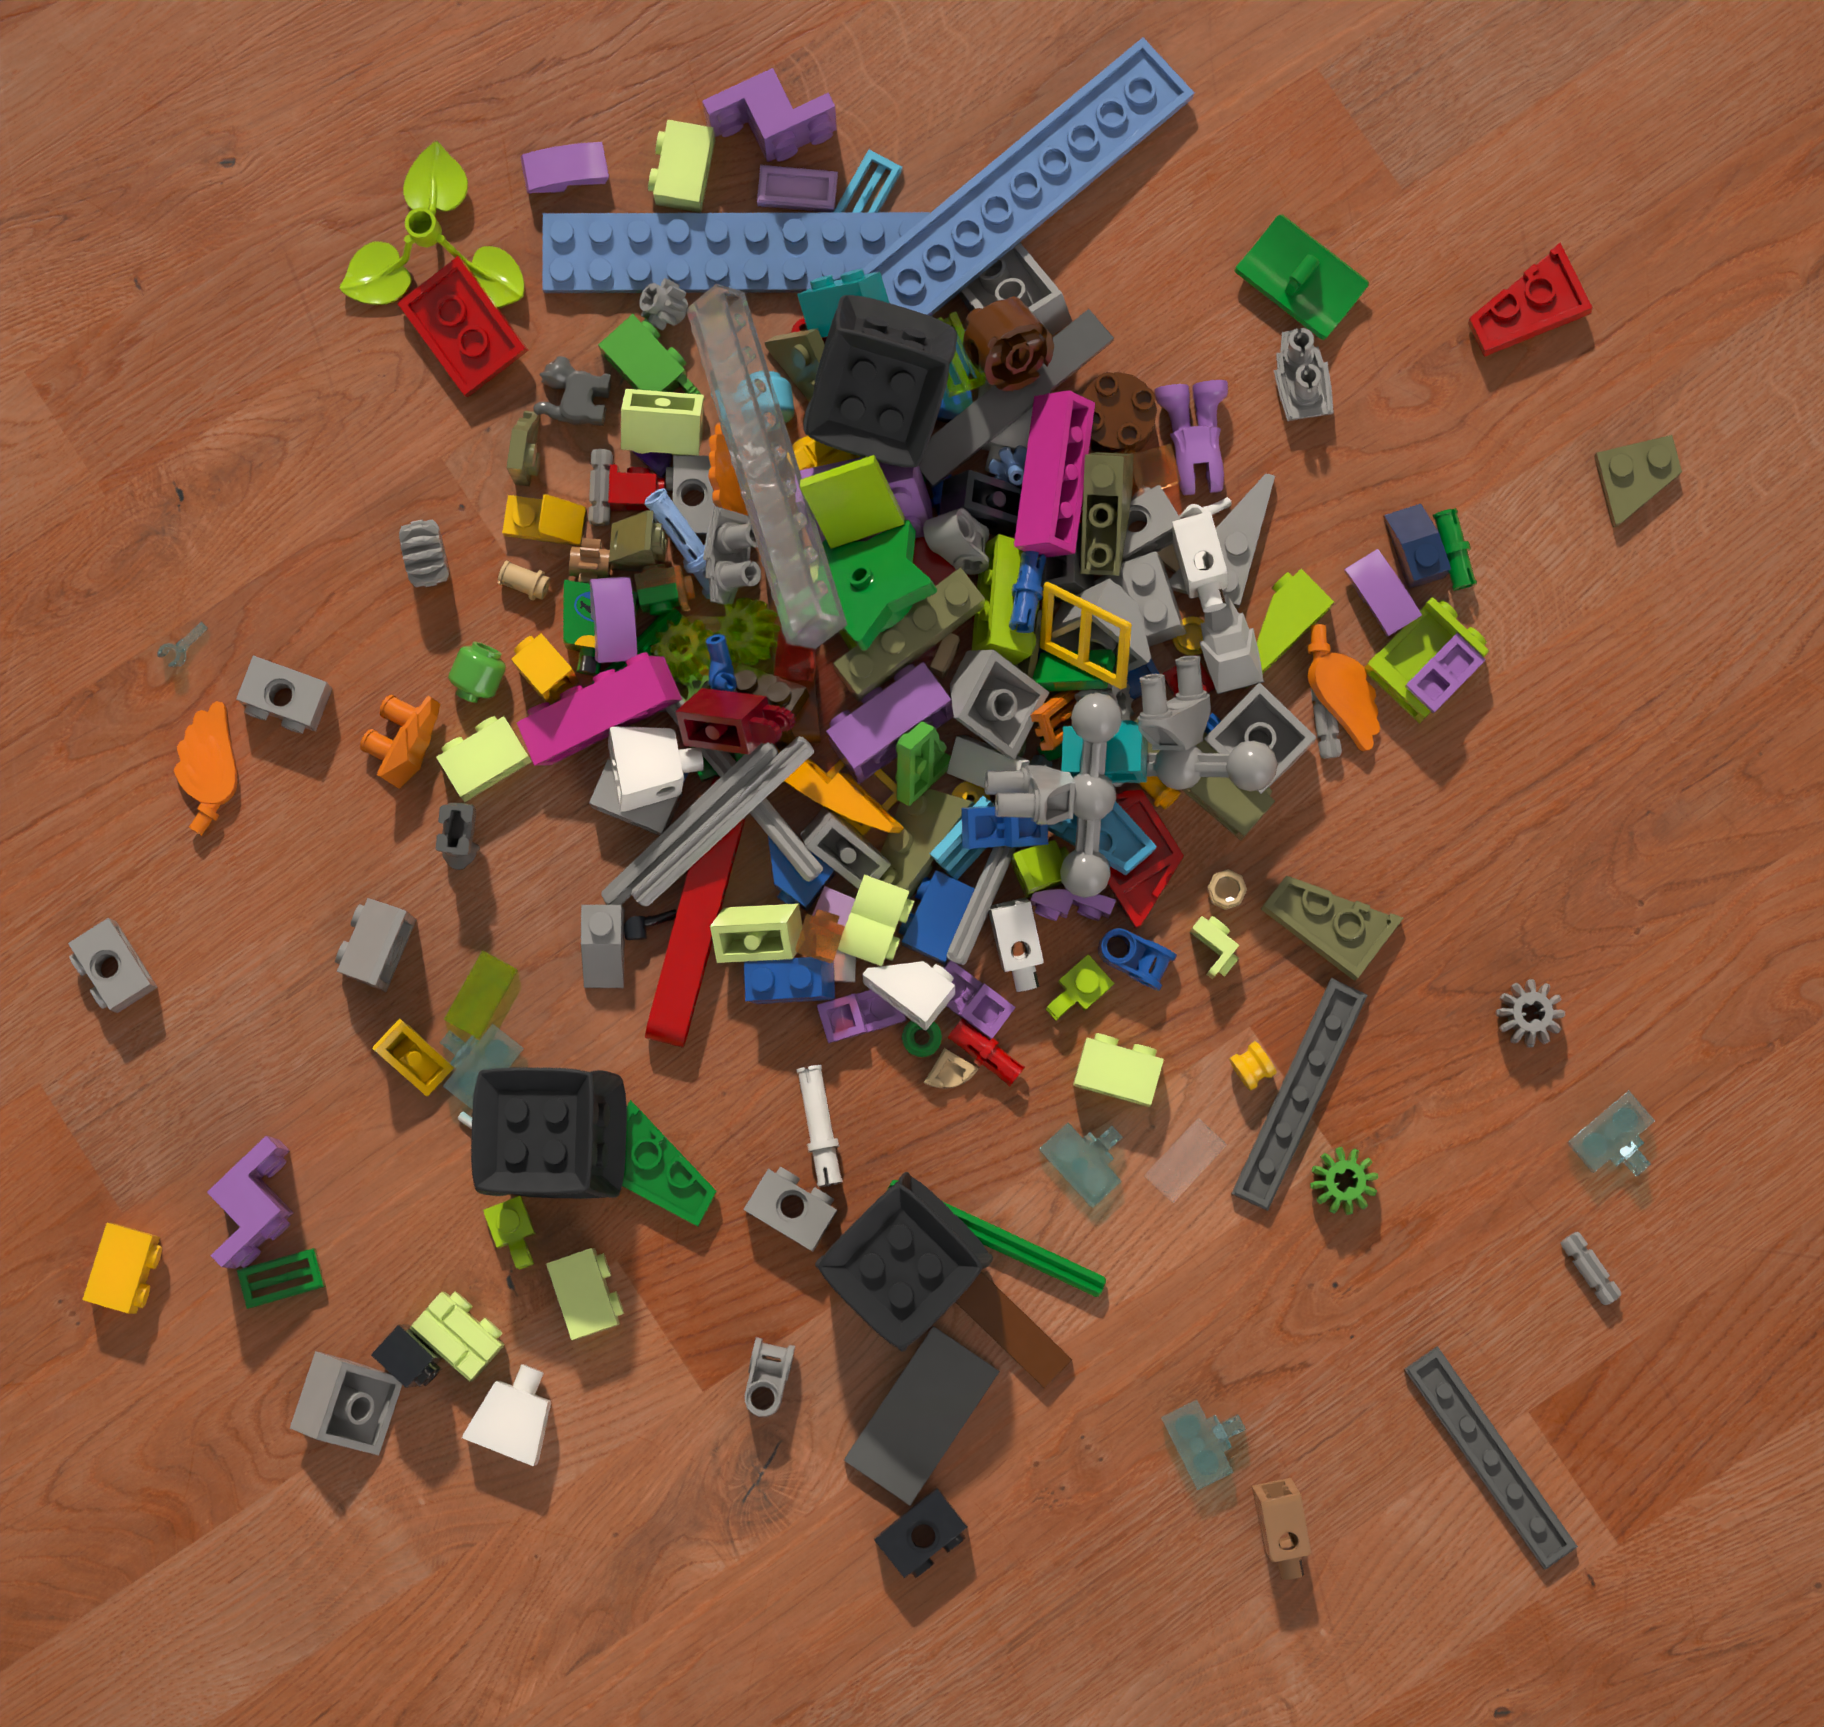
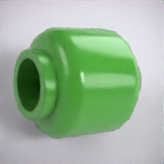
M473 642L472 646L461 647L448 677L449 681L457 687L455 694L473 703H477L479 697H494L506 670L505 663L500 659L502 653L480 642Z

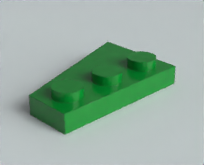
M630 1100L627 1105L626 1159L622 1186L699 1227L717 1191Z

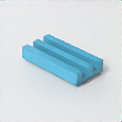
M869 149L833 213H844L872 162L879 165L852 212H862L883 173L888 169L891 172L868 211L879 212L902 173L903 167Z
M982 796L973 807L994 806V804ZM961 819L932 850L930 855L949 876L958 880L986 848L967 849L962 847Z

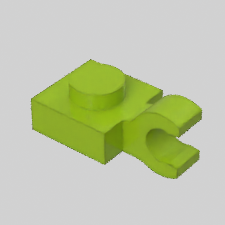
M1087 955L1058 981L1065 991L1052 1001L1045 1010L1055 1021L1075 1003L1085 1011L1115 983Z
M517 1196L484 1209L483 1212L496 1247L501 1248L509 1245L514 1264L519 1270L534 1265L525 1238L536 1233L522 1196Z

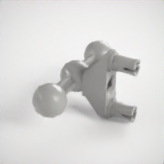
M1184 656L1175 660L1179 693L1169 701L1166 699L1165 675L1150 674L1140 678L1143 712L1138 717L1139 731L1151 743L1152 750H1160L1158 753H1148L1147 776H1158V779L1166 787L1176 790L1193 787L1201 777L1230 778L1238 788L1250 792L1262 790L1272 782L1276 775L1278 763L1274 752L1264 743L1257 741L1242 742L1233 748L1230 754L1202 753L1196 746L1203 741V733L1211 711L1210 695L1203 690L1200 656ZM1113 783V784H1114L1115 787H1120V786L1123 785L1124 783Z
M1101 693L1085 695L1075 704L1072 712V727L1076 734L1083 739L1081 773L1072 778L1070 772H1063L1047 766L1026 765L1021 768V771L986 770L984 783L986 794H996V817H1028L1036 824L1051 825L1066 819H1073V814L1077 816L1075 850L1064 858L1060 875L1061 882L1066 890L1073 895L1083 898L1098 895L1106 888L1110 878V865L1106 857L1099 852L1101 819L1112 811L1116 801L1115 786L1111 779L1105 775L1107 741L1118 733L1122 723L1121 708L1113 698Z

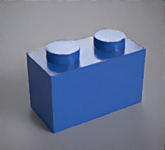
M937 870L932 879L924 878L915 898L921 900L915 915L909 914L906 924L902 922L898 932L904 936L902 946L945 966L948 960V949L975 888Z
M817 956L783 960L744 961L745 1001L772 1004L835 1000L834 960Z

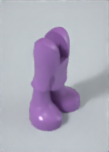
M1210 380L1199 382L1192 386L1193 401L1198 420V426L1193 427L1190 425L1189 385L1172 384L1154 389L1157 404L1167 410L1171 421L1173 433L1170 437L1175 446L1177 480L1182 494H1195L1196 477L1193 464L1206 463V478L1209 491H1222L1224 468L1219 446L1221 429L1217 428V406L1227 397V381Z

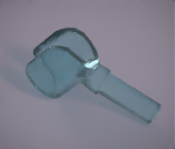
M200 622L177 644H163L159 648L157 656L162 658L171 649H174L176 658L168 667H180L186 660V650L208 628L204 623Z

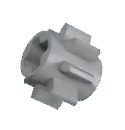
M666 278L663 279L661 286L653 282L641 294L639 302L640 308L643 310L641 316L648 319L654 327L661 330L665 329L667 323L675 326L684 319L688 310V302L684 298L686 292L679 289L678 284Z

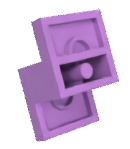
M773 68L702 101L707 127H713L715 137L721 134L723 137L731 136L743 128L742 124L748 122L767 162L777 159V161L786 160L798 152L797 148L810 142L812 145L823 143L832 137V132L837 130L835 105L829 93L793 109Z
M265 1136L207 1192L240 1227L210 1255L221 1267L237 1268L240 1265L243 1268L247 1267L260 1255L261 1251L258 1247L266 1239L271 1238L275 1240L290 1225L287 1219L293 1212L261 1179L265 1175L271 1178L287 1162L283 1157L290 1150L279 1139Z

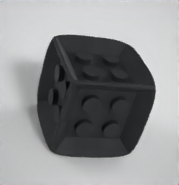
M842 296L832 320L820 359L813 397L805 413L804 433L817 442L866 458L875 455L878 462L900 467L919 466L932 435L945 393L949 366L956 351V330L932 316L891 303L862 296Z
M513 1067L481 1070L475 1084L472 1109L471 1168L475 1190L480 1194L490 1196L514 1194L534 1198L567 1199L618 1197L625 1172L627 1130L626 1093L622 1077L618 1074L602 1070L587 1072L568 1068Z
M905 1172L900 1176L898 1182L871 1205L832 1245L827 1253L816 1261L815 1266L834 1291L875 1332L901 1352H904L911 1343L927 1331L974 1282L981 1270L991 1264L993 1256L988 1253L975 1234L930 1189L913 1178L910 1173Z

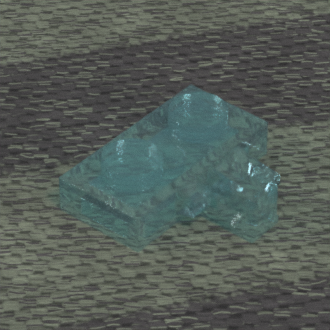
M494 1024L490 1026L480 1040L472 1035L467 1042H464L449 1030L439 1043L456 1055L450 1062L456 1070L443 1087L473 1109L474 1089L479 1072L484 1069L510 1068L524 1048Z
M1628 1091L1569 1140L1567 1144L1592 1173L1610 1160L1616 1167L1623 1162L1635 1176H1638L1651 1165L1638 1149L1644 1144L1638 1135L1654 1123L1655 1120L1634 1095Z
M1067 1123L1038 1149L1091 1208L1097 1205L1122 1182L1108 1166L1114 1159L1108 1150L1122 1138V1135L1113 1126L1096 1139L1091 1132L1082 1138Z
M1196 1399L1161 1417L1197 1490L1234 1473L1224 1452L1232 1448L1228 1438L1246 1430L1239 1414L1220 1423L1216 1414L1206 1418Z

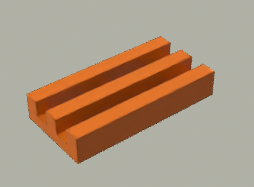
M1078 690L1060 691L1030 714L1032 722H1039L1040 724L1035 729L1036 735L1044 736L1045 739L1040 743L1042 751L1053 750L1063 742V726H1072V720L1067 721L1055 732L1053 728L1072 716L1073 709L1077 703L1074 696L1079 693Z

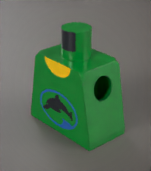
M565 580L563 642L566 649L580 651L576 672L596 676L600 674L602 663H598L595 660L594 620L591 619L590 584ZM632 591L636 617L640 603L638 593Z

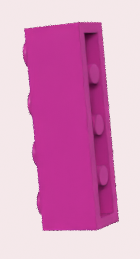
M1070 390L1034 396L1014 547L1022 551L1039 552V555L1043 554L1045 557L1075 554L1084 491L1085 455L1089 454L1095 402Z
M647 652L638 654L626 661L627 667L615 672V669L607 670L594 676V684L584 689L582 686L570 688L560 694L562 700L552 705L549 702H545L530 708L527 711L529 716L516 723L534 766L553 765L609 737L610 727H629L681 701L682 698L665 657L649 656Z

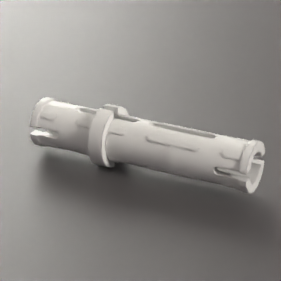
M813 1065L808 1066V1069L805 1067L797 1069V1074L799 1075L811 1142L807 1144L808 1152L813 1153L818 1180L817 1186L825 1187L831 1186L833 1183L834 1185L843 1183L840 1175L836 1153L839 1142L837 1138L833 1137L821 1071L822 1066Z

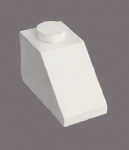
M924 961L867 968L862 974L864 985L925 1031L955 995V985L952 983L954 978L941 966L935 964L933 967H930Z

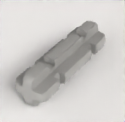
M595 449L591 452V465L594 470L590 471L589 502L592 506L589 507L588 520L591 525L606 526L610 523L611 510L608 507L610 464H613V454L607 449Z
M1311 689L1312 701L1316 702L1313 710L1317 737L1321 738V741L1318 743L1320 756L1324 759L1339 757L1342 749L1340 739H1337L1336 736L1339 733L1338 721L1318 700Z
M1574 1232L1561 1242V1246L1568 1256L1574 1257L1575 1260L1572 1262L1588 1285L1597 1290L1595 1295L1603 1305L1611 1304L1621 1296L1620 1289L1614 1281H1609V1273L1593 1250L1586 1248L1588 1243L1581 1233Z

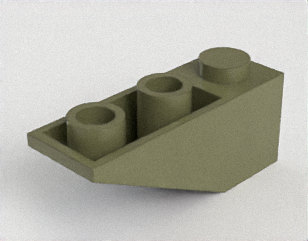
M1094 452L1085 455L1080 574L1116 576L1121 574L1132 498L1134 454Z
M647 510L612 523L609 564L612 570L648 572L659 570V562H666L668 539H665L662 523H657L654 511Z

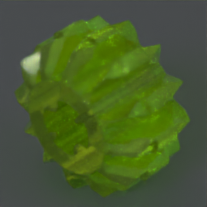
M749 598L737 599L736 604L724 605L726 616L716 617L717 621L721 624V628L713 633V635L722 634L725 636L731 661L755 665L758 664L759 659L766 660L771 658L769 647L779 646L774 636L775 633L782 630L779 625L773 624L778 614L774 610L768 609V604L764 601L756 599L752 601Z
M682 615L678 626L672 621L667 620V628L669 630L665 633L655 631V637L659 643L650 646L651 653L654 656L665 657L673 679L678 678L681 684L687 685L691 675H694L697 680L702 681L703 674L701 671L704 668L710 670L711 661L706 639L713 636L714 633L711 630H706L705 624L698 619L691 623L688 617ZM687 647L688 651L682 654L681 651Z

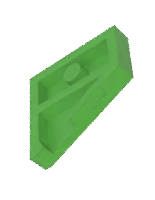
M923 721L910 732L904 733L896 746V752L898 753L895 776L897 781V800L907 806L915 802L947 772L951 756L944 752L947 747L939 739L936 729Z

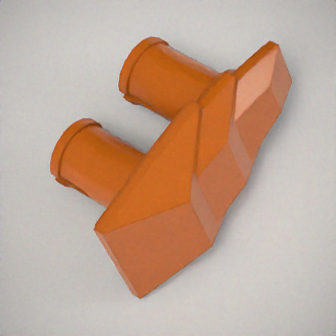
M388 695L380 706L379 715L401 726L395 739L392 740L374 729L368 730L361 739L360 750L383 761L377 775L398 789L421 768L424 754L430 744L434 724L438 717L441 705L438 701L428 696L419 707H414L401 701L394 695Z

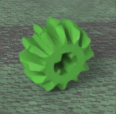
M1338 1147L1334 1153L1336 1163L1330 1155L1324 1153L1320 1158L1327 1169L1320 1166L1312 1167L1311 1172L1321 1176L1322 1181L1310 1183V1189L1316 1190L1323 1187L1325 1192L1316 1198V1202L1322 1204L1331 1198L1330 1213H1336L1342 1202L1345 1214L1351 1215L1353 1214L1352 1199L1359 1208L1365 1209L1368 1204L1361 1193L1368 1196L1376 1195L1377 1190L1366 1186V1181L1377 1180L1378 1174L1370 1173L1365 1175L1363 1170L1372 1164V1160L1367 1158L1358 1165L1356 1161L1359 1156V1150L1352 1149L1348 1159L1345 1160L1343 1148ZM1347 1171L1352 1175L1348 1179H1353V1187H1347L1340 1191L1336 1187L1340 1183H1334L1335 1175H1341Z

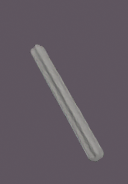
M682 696L681 701L665 708L678 726L675 711L686 702ZM701 748L702 755L720 777L736 763L729 752ZM765 798L750 814L803 879L808 882L812 881L820 875L823 867Z
M796 737L636 885L631 892L634 899L642 906H649L814 753L811 744L803 737Z
M761 743L752 753L742 756L602 891L601 895L607 905H622L632 895V889L778 755L775 745L773 743Z
M1041 755L1033 756L1030 765L1047 766L1050 768L1053 765L1052 761H1048ZM993 847L948 949L947 958L961 965L967 962L1017 847Z

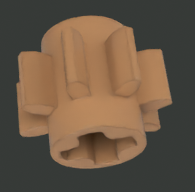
M582 538V547H571L569 576L579 577L578 582L590 584V579L610 578V550L602 549L601 539Z

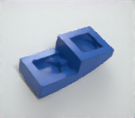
M995 806L961 808L963 848L1048 845V825L1036 824L1028 817H996Z

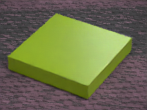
M875 455L800 480V489L830 548L904 525V514Z

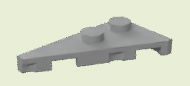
M1267 473L1216 528L1228 573V588L1222 590L1223 595L1229 596L1236 608H1239L1275 479L1274 475ZM1179 568L1169 579L1173 591L1188 594L1181 569Z

